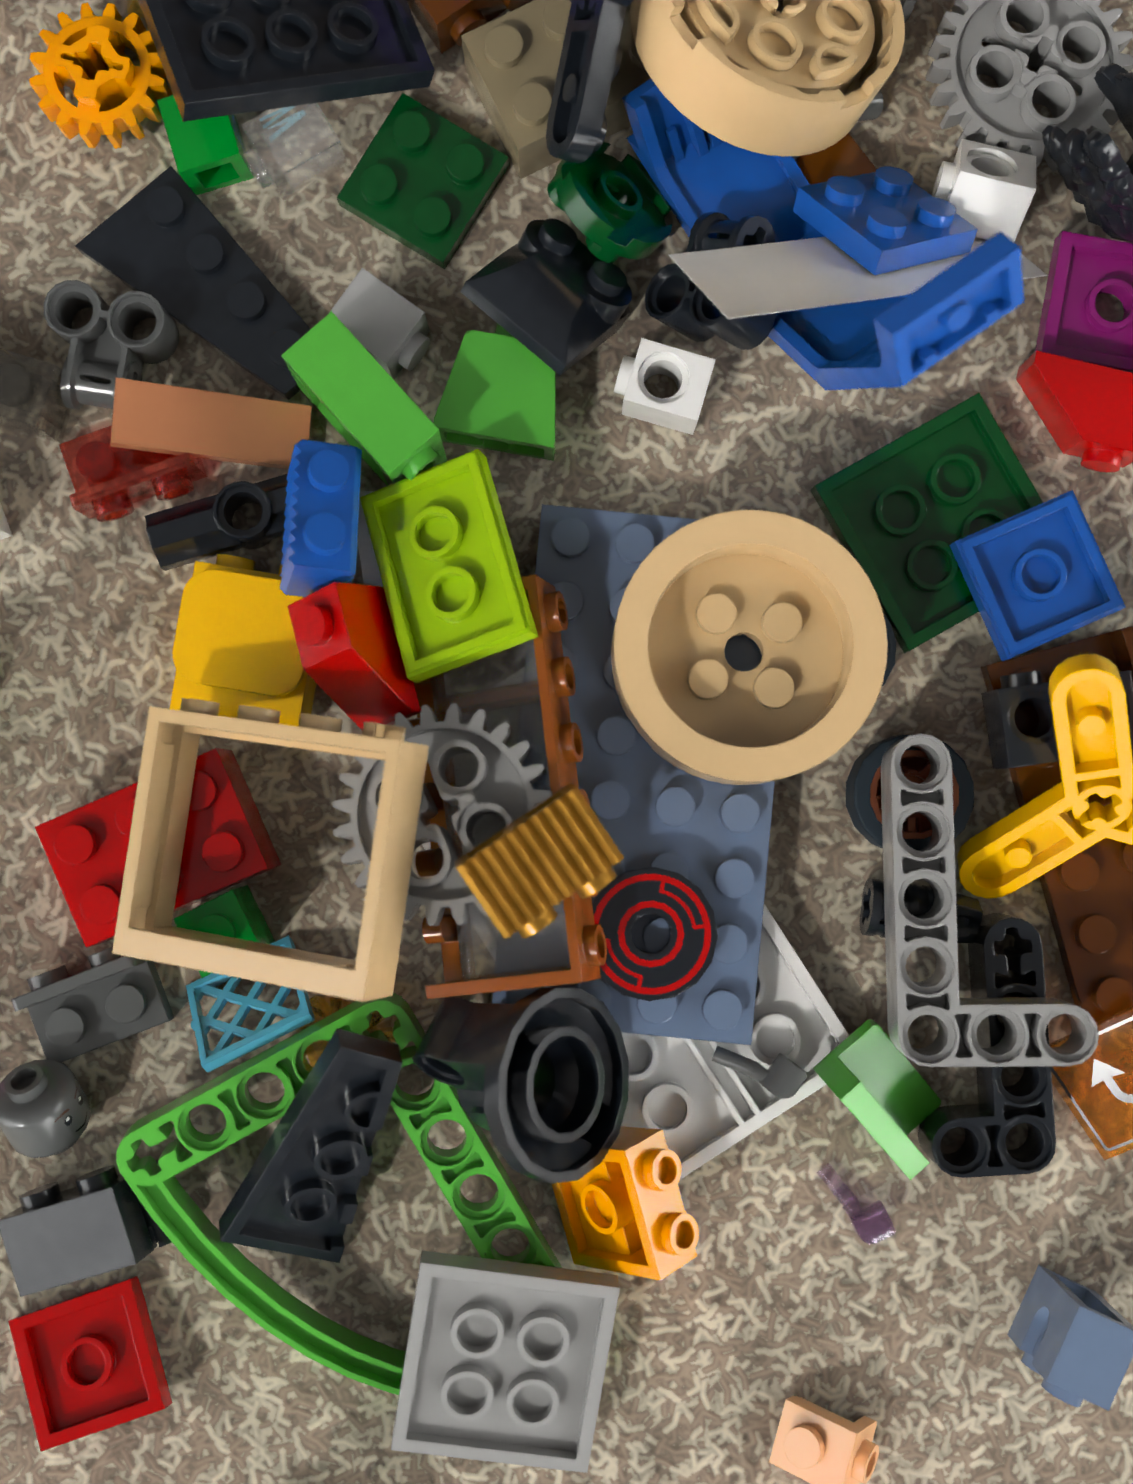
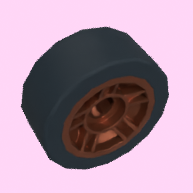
M910 735L892 736L869 746L855 760L846 781V807L854 827L871 844L882 849L880 768L882 756L890 745ZM944 743L950 752L952 761L955 839L966 828L973 811L974 782L965 761L947 743ZM909 747L901 756V772L906 779L918 784L925 781L931 767L926 754L917 748ZM912 813L903 823L902 835L907 845L914 850H921L931 840V823L920 813Z

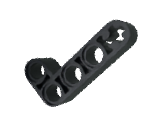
M999 913L982 916V922L975 942L968 943L971 998H1002L1012 992H1015L1018 997H1046L1043 946L1038 931L1032 924L1021 918ZM1006 934L1014 936V946L1004 948L1003 954L994 951V941L1004 940ZM1008 970L1018 973L1017 979L1004 976L994 977L995 973L1009 975ZM997 1014L987 1016L977 1027V1041L982 1048L995 1046L1004 1036V1023L999 1022ZM1047 1025L1045 1036L1047 1043L1049 1044V1032ZM1051 1066L1024 1067L1021 1079L1014 1085L1007 1087L1003 1086L1001 1081L1003 1067H976L979 1104L938 1107L919 1124L918 1139L920 1147L942 1171L954 1177L1018 1175L1042 1170L1052 1160L1056 1148ZM1027 1123L1028 1137L1025 1143L1018 1149L1007 1150L1005 1142L1009 1130L1017 1124ZM963 1127L965 1130V1141L961 1148L954 1153H941L940 1144L944 1134L952 1128Z

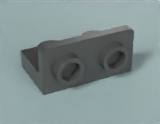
M113 947L87 956L92 969L69 977L64 965L27 979L31 992L13 998L11 1002L15 1012L26 1007L28 1008L46 1059L64 1062L174 1019L154 961L113 954Z

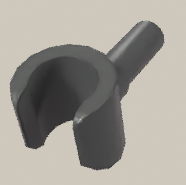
M720 1046L716 1047L712 1058L713 1062L750 1076V1079L758 1081L769 1092L781 1099L793 1097L807 1078L804 1069L781 1053L778 1054L768 1069L759 1062Z

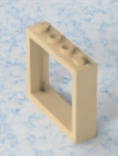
M182 698L180 710L149 706L112 953L361 1002L393 996L429 746L404 741L405 727L373 722H364L362 735L341 732L342 719L300 713L298 727L279 724L280 711L252 706L239 705L237 718L218 716L220 703L192 698ZM200 735L385 761L356 960L172 926Z

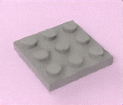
M422 1250L393 1427L391 1450L587 1473L620 1290L618 1275Z

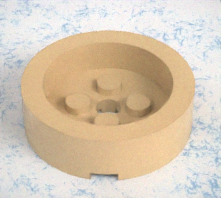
M633 0L631 2L630 25L638 55L649 76L662 94L690 121L718 139L751 152L771 156L787 157L813 154L825 150L844 138L892 74L899 62L905 40V23L900 0H783L784 9L782 12L777 11L779 6L777 0Z
M762 510L728 511L696 520L680 528L656 546L642 561L632 576L618 609L612 636V674L615 689L626 716L630 719L638 733L652 747L651 749L664 760L686 773L712 782L733 785L761 784L790 777L819 765L838 752L858 732L871 713L884 680L887 664V631L883 610L869 577L848 550L833 537L803 520L786 514ZM747 635L748 638L754 640L762 655L758 666L750 671H739L730 666L725 658L724 650L729 639Z

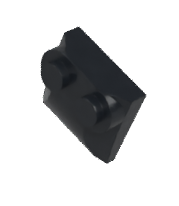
M557 219L531 221L516 245L502 253L467 280L461 290L462 294L558 375H562L621 328L630 314L629 303L632 300V291L627 283L624 272L615 264L601 261L595 257L588 247L578 239L575 231L569 225Z

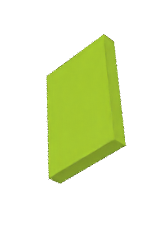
M479 449L422 471L412 480L406 478L360 497L408 679L418 683L538 637L488 461Z

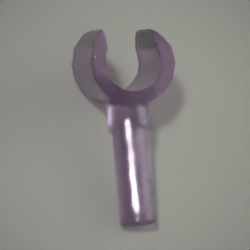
M829 1163L817 1171L819 1177L843 1205L842 1208L848 1214L855 1232L864 1242L876 1244L895 1234L896 1231L880 1200L862 1208L857 1197Z

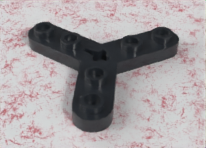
M570 0L571 7L546 130L547 148L550 155L555 158L580 164L585 162L592 153H596L604 142L607 131L605 110L611 82L616 77L620 68L622 50L619 43L626 9L633 0Z

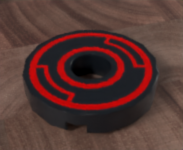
M656 867L628 870L602 888L592 901L594 923L602 926L607 945L606 963L600 966L601 979L622 995L645 1001L676 997L697 984L712 963L718 938L714 911L701 889L681 874ZM647 914L661 916L669 927V939L666 945L659 951L652 953L643 952L636 948L631 936L632 927L636 920Z

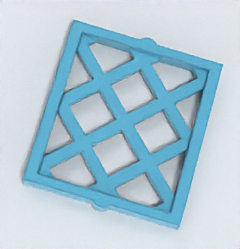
M289 935L270 944L296 949ZM211 973L186 985L193 1020L191 1028L195 1031L202 1068L209 1073L314 1021L315 1018L308 992L296 989L300 1004L296 1010L282 1007L290 991L294 988L281 986L272 1003L257 1000L267 984L256 981L247 997L233 993L242 978ZM227 982V984L225 985V987H224L223 990H222V989L215 988V987H217V986H219V985H221V984ZM204 995L217 998L207 1016H203L200 1003ZM227 1002L241 1005L231 1023L216 1020ZM251 1008L266 1012L255 1031L240 1027ZM275 1016L285 1018L271 1025ZM210 1029L224 1032L213 1051L209 1048L207 1038ZM234 1036L244 1038L229 1046Z

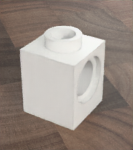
M961 139L953 163L942 162L936 177L932 196L952 203L958 215L978 228L977 238L988 240L1001 231L1015 242L1036 191V156Z
M641 338L636 358L624 355L617 376L614 393L624 395L621 414L693 435L716 359ZM663 374L675 381L678 392L669 398H658L648 392L644 382L653 375Z

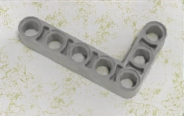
M920 733L896 741L887 748L882 756L880 767L887 1024L890 1040L896 1049L918 1065L927 1067L1073 1066L1083 1063L1096 1050L1099 1032L1097 1024L1090 1013L1081 1007L1051 997L959 998L953 779L950 752L942 741L932 735ZM909 747L923 751L929 758L930 773L926 780L920 784L909 781L901 772V756ZM914 812L925 816L932 827L931 840L921 850H914L909 847L902 835L904 821ZM923 879L933 889L934 902L928 912L915 917L905 907L904 894L909 884L915 880ZM925 946L929 947L935 955V971L925 981L912 982L906 971L907 958L915 949ZM1066 1014L1070 1019L1072 1027L1071 1035L1061 1046L1051 1048L1045 1036L1046 1026L1057 1015ZM932 1015L938 1025L936 1039L927 1047L913 1048L909 1044L907 1036L909 1026L919 1016ZM1000 1015L1005 1027L1004 1036L995 1046L982 1048L978 1044L976 1036L978 1025L987 1016Z

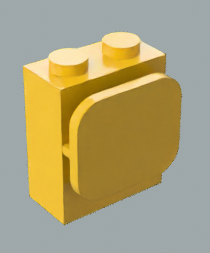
M217 554L215 564L195 561L193 576L186 583L182 593L172 657L176 667L170 709L180 710L182 698H192L220 703L218 716L237 718L239 705L278 710L280 711L279 724L298 727L300 713L311 714L316 682L303 670L287 607L304 597L285 595L279 587L282 580L280 576L282 564L279 566L278 574L255 571V561L239 556Z

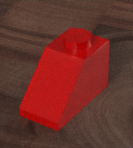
M1038 350L1018 368L1017 382L1063 454L1082 458L1080 463L1082 467L1098 472H1117L1120 470V467L1124 468L1133 462V373Z
M333 582L287 606L303 670L362 731L364 722L393 725L395 724V714L401 713L404 717L410 718L421 713L414 682L408 679L386 595L382 586Z

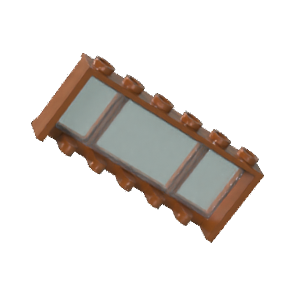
M536 574L523 576L521 579L538 637L424 681L414 682L420 708H422V705L428 704L434 711L438 721L445 720L450 704L454 703L461 709L464 724L469 723L478 709L484 710L488 715L486 732L489 734L504 721L511 726L512 732L506 746L510 748L519 742L527 740L532 747L530 754L522 762L523 767L543 764L547 771L540 780L533 784L534 790H547L555 794L569 783L574 784L579 789L576 763L581 762L583 759L582 735L577 723L571 722L568 696H574L575 673L569 657H563L561 631H565L568 628V612L565 599L560 591H556L555 586ZM420 713L417 714L416 719L409 720L413 726L420 725ZM461 753L451 758L445 770L448 784L453 787H462L471 783L478 773L477 757L473 754ZM427 762L424 784L438 808V814L429 819L430 824H437L448 831L459 859L468 852L461 842L451 818L454 813L460 811V806H452L441 798L433 780L431 768ZM579 789V791L581 792V794L590 806L586 791L584 789ZM490 813L483 815L477 820L472 833L477 846L507 826L503 816ZM430 842L431 849L416 853L415 865L420 877L432 878L443 867V851L436 842ZM575 891L571 896L553 906L558 914L553 922L526 939H523L518 931L511 937L504 939L489 917H485L475 903L469 905V917L466 925H457L450 908H445L439 926L428 925L425 917L422 922L423 938L427 944L441 943L445 980L444 983L426 985V999L582 983L601 979L600 966L606 963L607 945L602 926L594 923L592 897H596L598 892L582 899L577 891Z

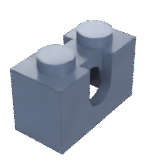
M1038 1265L1007 1335L1020 1350L1024 1351L1021 1361L1043 1377L1041 1386L1051 1395L1075 1407H1080L1084 1399L1109 1411L1133 1358V1326L1096 1291Z

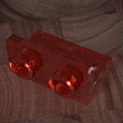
M111 426L59 444L76 492L69 496L73 509L90 519L96 517L98 522H109L126 517L134 512L133 503L155 495L157 500L160 501L182 497L194 490L192 482L208 477L202 459L195 458L191 453L172 455L111 447Z

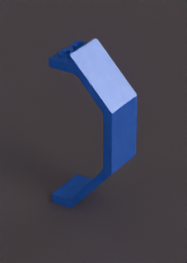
M651 78L622 98L633 130V134L626 139L658 190L670 205L672 212L688 237H690L691 229L696 220L708 212L725 214L733 221H740L743 217L750 215L766 218L773 227L775 242L825 237L793 212L798 188L810 184L792 156L782 157L755 153L718 139L694 124L677 110L662 94ZM1000 231L909 295L776 313L774 326L768 337L825 391L903 387L1024 302L1021 248ZM710 233L708 237L717 238V233Z

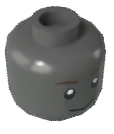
M53 1059L34 1060L16 1067L1 1081L0 1129L19 1154L30 1158L49 1157L60 1154L72 1147L87 1128L91 1116L89 1099L73 1072L64 1063Z

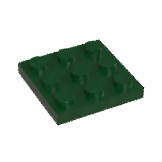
M980 393L814 485L810 490L841 545L856 559L869 577L877 593L883 614L890 621L894 636L904 653L911 651L979 612L949 545L1043 503Z

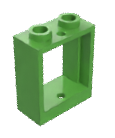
M332 311L281 355L301 392L350 446H356L362 450L363 461L386 486L406 478L412 480L418 473L447 461L439 429Z

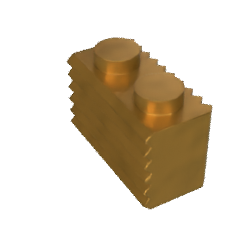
M569 783L454 862L456 869L502 937L507 939L518 931L520 936L526 939L544 929L557 918L558 914L553 906L559 904L563 899L571 896L575 891H577L582 899L587 898L613 881L617 874L612 866L622 861L624 857L577 786Z

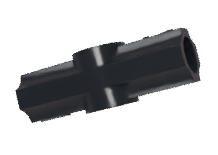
M287 474L254 484L246 481L233 482L223 487L216 495L145 515L146 531L160 568L167 571L241 548L258 549L269 544L272 539L283 536L285 531L283 525L286 518L284 512L287 496L285 491L288 483L286 480ZM245 503H255L262 506L261 520L256 526L248 530L233 528L232 518L238 507Z

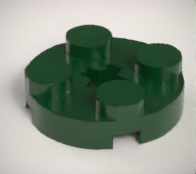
M603 142L600 149L596 153H592L583 163L576 164L562 160L557 166L555 176L548 184V196L558 208L565 211L574 225L586 236L587 247L595 257L607 263H614L620 256L633 260L644 259L653 254L669 236L672 224L666 226L664 217L670 212L671 207L658 190L643 164L636 158L627 154L620 162L613 156L604 153L611 144Z

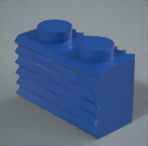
M304 439L294 446L286 478L288 481L285 490L287 492L284 512L286 518L283 525L285 531L282 538L284 544L281 560L283 566L280 574L282 580L279 587L285 595L306 597L333 582L352 583V580H354L357 560L362 450L356 446Z

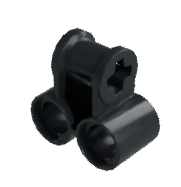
M708 212L701 215L694 223L685 253L775 243V233L769 221L760 216L750 215L743 217L740 221H733L725 214ZM710 233H717V238H709L708 235ZM676 263L668 264L661 268L652 277L645 294V308L651 317L695 342H704L716 335L741 350H750L760 345L768 337L776 317V313L727 319Z

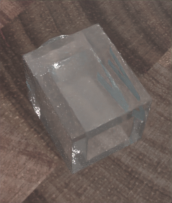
M318 103L269 109L241 125L252 149L243 153L247 164L261 188L264 189L273 184L284 203L348 166L341 142Z

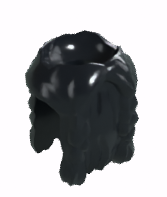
M1114 63L1102 66L1096 72L1094 79L1098 88L1113 105L1119 120L1133 139V72L1129 73L1126 69ZM1048 125L1042 132L1045 148L1049 156L1057 164L1058 173L1064 178L1067 189L1073 193L1075 202L1084 205L1088 222L1101 226L1102 230L1111 238L1133 243V153L1129 160L1125 162L1122 159L1120 150L1109 134H1102L1100 131L1093 130L1087 136L1083 130L1072 128L1066 134L1059 127Z

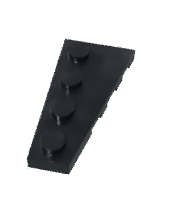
M336 1029L219 1219L220 1240L222 1242L340 1263L345 1248L343 1235L346 1225L352 1224L358 1206L357 1190L362 1176L368 1175L373 1159L371 1148L376 1131L381 1130L403 1064L398 1044Z

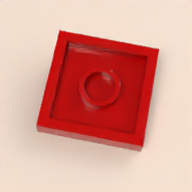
M138 1276L8 1321L40 1452L152 1414L172 1404L151 1319Z

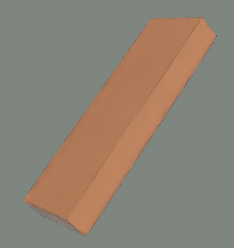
M116 377L110 446L289 470L295 444L302 439L309 440L312 406Z

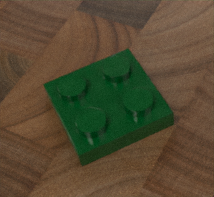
M402 92L338 194L337 200L339 205L445 270L509 168V157Z

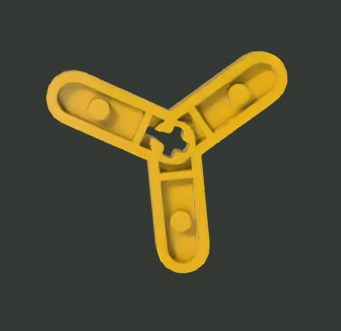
M1079 654L1067 658L1051 674L1048 690L1061 782L976 834L961 846L957 855L959 878L965 890L973 895L988 899L1000 898L1011 894L1104 838L1133 845V760L1126 696L1117 666L1108 658L1096 654ZM1097 793L1102 798L1111 796L1112 802L1103 806L1097 801L1089 803L1088 797Z

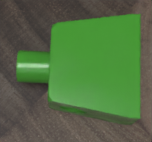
M498 323L495 334L477 330L466 331L434 417L433 424L439 429L442 442L554 461L556 452V372Z

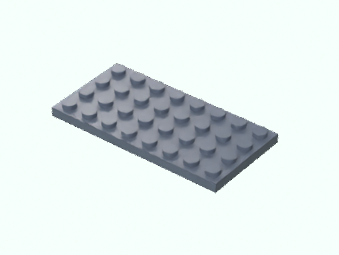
M542 504L535 574L555 586L556 591L562 593L567 607L568 628L565 631H561L563 657L568 656L571 660L576 680L574 696H568L571 722H576L579 726L583 741V759L581 762L576 763L579 789L586 791L591 809L624 857L622 861L612 866L617 874L616 877L628 870L649 867L681 874L701 889L712 907L718 938L712 963L697 984L673 998L645 1001L624 996L602 979H596L582 983L493 992L492 1003L515 1004L539 988H581L604 1002L623 1033L751 1045L775 781L751 785L722 784L693 776L676 768L651 749L652 747L638 733L630 719L626 716L616 692L612 674L611 647L615 621L624 592L632 576L642 561L663 540L680 528L699 519ZM747 635L729 639L724 649L728 664L739 671H750L756 668L762 657L756 642L748 638ZM533 639L528 641L524 683L538 681ZM541 703L524 705L521 708L518 743L527 740L532 750L522 762V765L526 767L534 764H543L547 773L533 784L534 790L551 791ZM563 900L553 906L558 914L557 918L533 936L523 939L518 931H516L511 937L504 939L499 932L495 973L570 965ZM643 915L636 920L632 927V941L636 948L643 952L652 953L659 951L666 945L669 939L668 924L659 915Z

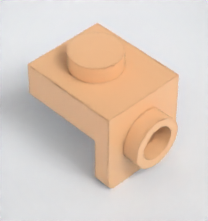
M793 1395L785 1400L769 1463L810 1484H860V1482L866 1484L874 1472L879 1456V1445L872 1442L877 1421L863 1416L857 1421L852 1422L804 1398Z

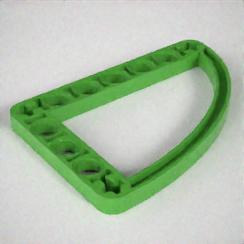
M393 992V996L365 1002L355 1001L137 1120L128 1128L116 1150V1163L121 1175L155 1223L181 1254L231 1303L262 1328L306 1357L348 1378L399 1395L406 1351L395 1349L355 1333L321 1315L280 1287L250 1262L232 1243L220 1240V1231L212 1224L175 1177L178 1173L283 1117L313 1068L307 1062L305 1056L306 1048L319 1040L330 1041L337 1028L389 1042L381 1030L370 1033L367 1029L372 1018L371 1012L378 1010L383 1018L395 1015L398 1019L394 1022L393 1037L401 1049L400 1054L403 1061L401 1069L415 1064L413 1057L425 1035V1031L409 1004L402 996ZM410 1041L415 1044V1046L405 1048ZM260 1072L272 1073L282 1081L284 1095L275 1102L262 1103L254 1099L249 1093L247 1087L248 1079ZM434 1079L431 1088L425 1093L410 1095L403 1092L396 1083L390 1104L480 1257L562 1268L481 1127L474 1123L462 1108L457 1089ZM202 1104L213 1105L223 1112L226 1119V1127L215 1134H203L192 1126L190 1111ZM453 1120L464 1128L466 1137L455 1148L441 1149L430 1141L428 1136L430 1128L438 1121ZM173 1128L175 1129L178 1139L165 1146L158 1159V1163L150 1155L141 1159L136 1155V1151L142 1142L141 1139L149 1147L155 1146L168 1139ZM476 1174L486 1175L492 1178L498 1189L489 1201L473 1203L467 1200L461 1193L460 1187L463 1181ZM508 1228L517 1229L528 1237L529 1243L520 1254L504 1256L493 1248L492 1240L495 1235Z

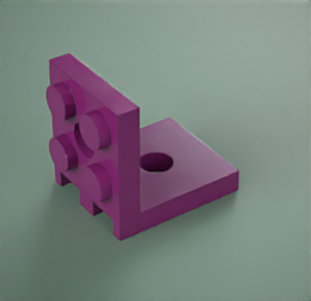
M1062 231L1056 237L1053 245L1035 351L1038 350L1133 373V243ZM1109 293L1121 301L1124 308L1122 321L1109 322L1098 314L1095 306L1098 294Z

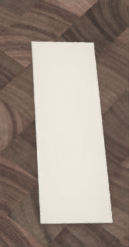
M826 237L670 254L669 257L727 319L909 295L968 253L879 275H873ZM975 237L970 252L987 240ZM1021 254L1023 279L1047 276V274Z

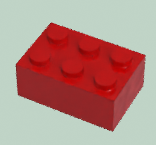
M214 748L197 756L174 912L281 865L232 750ZM138 782L35 827L86 948L109 941L115 937Z

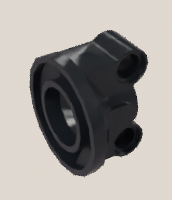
M539 988L515 1004L476 1003L459 997H445L413 1057L414 1063L421 1071L435 1080L457 1089L462 1108L474 1123L490 1131L493 1144L512 1170L537 1182L554 1184L579 1180L603 1161L608 1153V1149L611 1148L619 1135L629 1097L628 1056L621 1029L604 1002L581 988Z

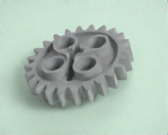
M956 0L951 9L952 12H945L937 28V32L940 35L935 36L928 55L934 58L935 61L932 62L926 74V81L940 84L936 87L929 100L930 106H949L940 123L941 129L960 125L963 131L955 145L957 148H959L961 139L975 140L979 143L1036 156V168L1044 157L1052 172L1057 171V164L1049 156L1042 139V132L1048 125L1059 127L1066 134L1072 128L1083 130L1088 136L1093 130L1100 131L1102 134H1109L1111 131L1109 125L1114 126L1119 120L1113 105L1098 88L1094 77L1102 66H1108L1111 63L1118 64L1128 72L1133 69V56L1121 53L1133 38V32H1114L1113 30L1114 24L1123 13L1122 9H1111L1103 13L1098 7L1102 0ZM1008 21L1020 23L1025 27L1027 33L1015 31ZM982 42H987V46L983 47ZM1064 51L1074 52L1082 63L1071 61L1066 57ZM1026 65H1032L1036 71H1030ZM984 74L992 77L997 82L999 88H991L984 85L977 75ZM1074 90H1077V91H1078L1079 96H1076V93H1075ZM1038 103L1046 106L1054 118L1041 116L1036 112L1033 104Z
M454 703L450 704L444 721H438L434 711L428 704L422 705L420 725L413 726L401 713L395 714L396 726L406 728L404 741L429 746L427 762L431 768L433 780L441 798L452 806H460V811L454 813L451 818L454 828L468 852L477 846L472 835L473 827L483 815L490 813L500 814L505 819L506 825H509L553 795L552 791L534 790L533 784L547 773L543 764H534L526 767L522 765V762L532 750L529 742L525 740L508 748L506 744L512 732L511 726L504 721L489 734L486 732L488 715L484 710L478 709L468 724L463 723L461 709ZM461 753L475 755L479 765L475 779L467 786H450L445 776L446 765L450 759ZM355 757L363 766L360 775L352 773H340L339 779L345 785L354 789L352 798L335 800L332 804V807L350 814V822L334 829L333 836L353 839L355 846L348 850L340 859L343 864L347 865L360 863L365 865L366 868L360 873L354 883L358 888L364 889L367 887L385 761ZM423 784L414 852L423 843L436 842L443 851L444 862L437 875L425 880L419 878L413 871V867H411L404 920H411L418 912L420 906L424 905L427 923L430 926H439L445 908H450L457 925H466L469 917V905L474 903L485 917H489L455 867L454 861L458 858L448 831L437 824H430L429 819L438 814V808L428 788Z

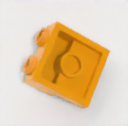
M621 1126L619 1135L598 1166L577 1181L552 1184L575 1265L662 1280L697 1257L695 1248L699 1240L698 1224L694 1217L687 1214L684 1209L678 1187L682 1173L681 1162L678 1155L674 1151L669 1150L663 1129Z

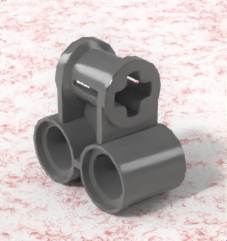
M65 280L56 284L47 293L43 303L44 316L48 325L70 344L60 382L61 398L66 408L79 410L85 404L113 409L116 377L142 381L144 363L158 364L167 360L176 351L179 343V329L174 319L152 295L142 291H128L119 295L109 306L88 284L79 280ZM93 307L91 320L84 327L72 329V320L77 312L84 308ZM146 318H156L155 329L148 337L142 340H133V331L140 321Z

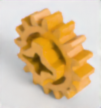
M83 3L81 4V19L73 22L63 11L57 14L59 24L62 27V30L57 35L48 30H41L39 35L48 49L46 53H30L29 59L40 74L30 78L29 82L41 99L38 103L39 107L51 122L56 121L55 124L65 137L71 140L79 133L87 146L95 149L101 135H106L113 147L117 149L122 146V133L130 130L139 140L145 137L144 130L140 124L145 118L161 122L162 116L155 105V101L171 96L172 92L163 79L166 78V74L150 31L146 30L139 15L132 12L123 20L115 4L108 3L102 16H95L89 4ZM125 46L138 55L140 67L134 66L131 59L126 56L124 52ZM64 86L70 87L73 91L74 96L79 101L77 107L67 101Z

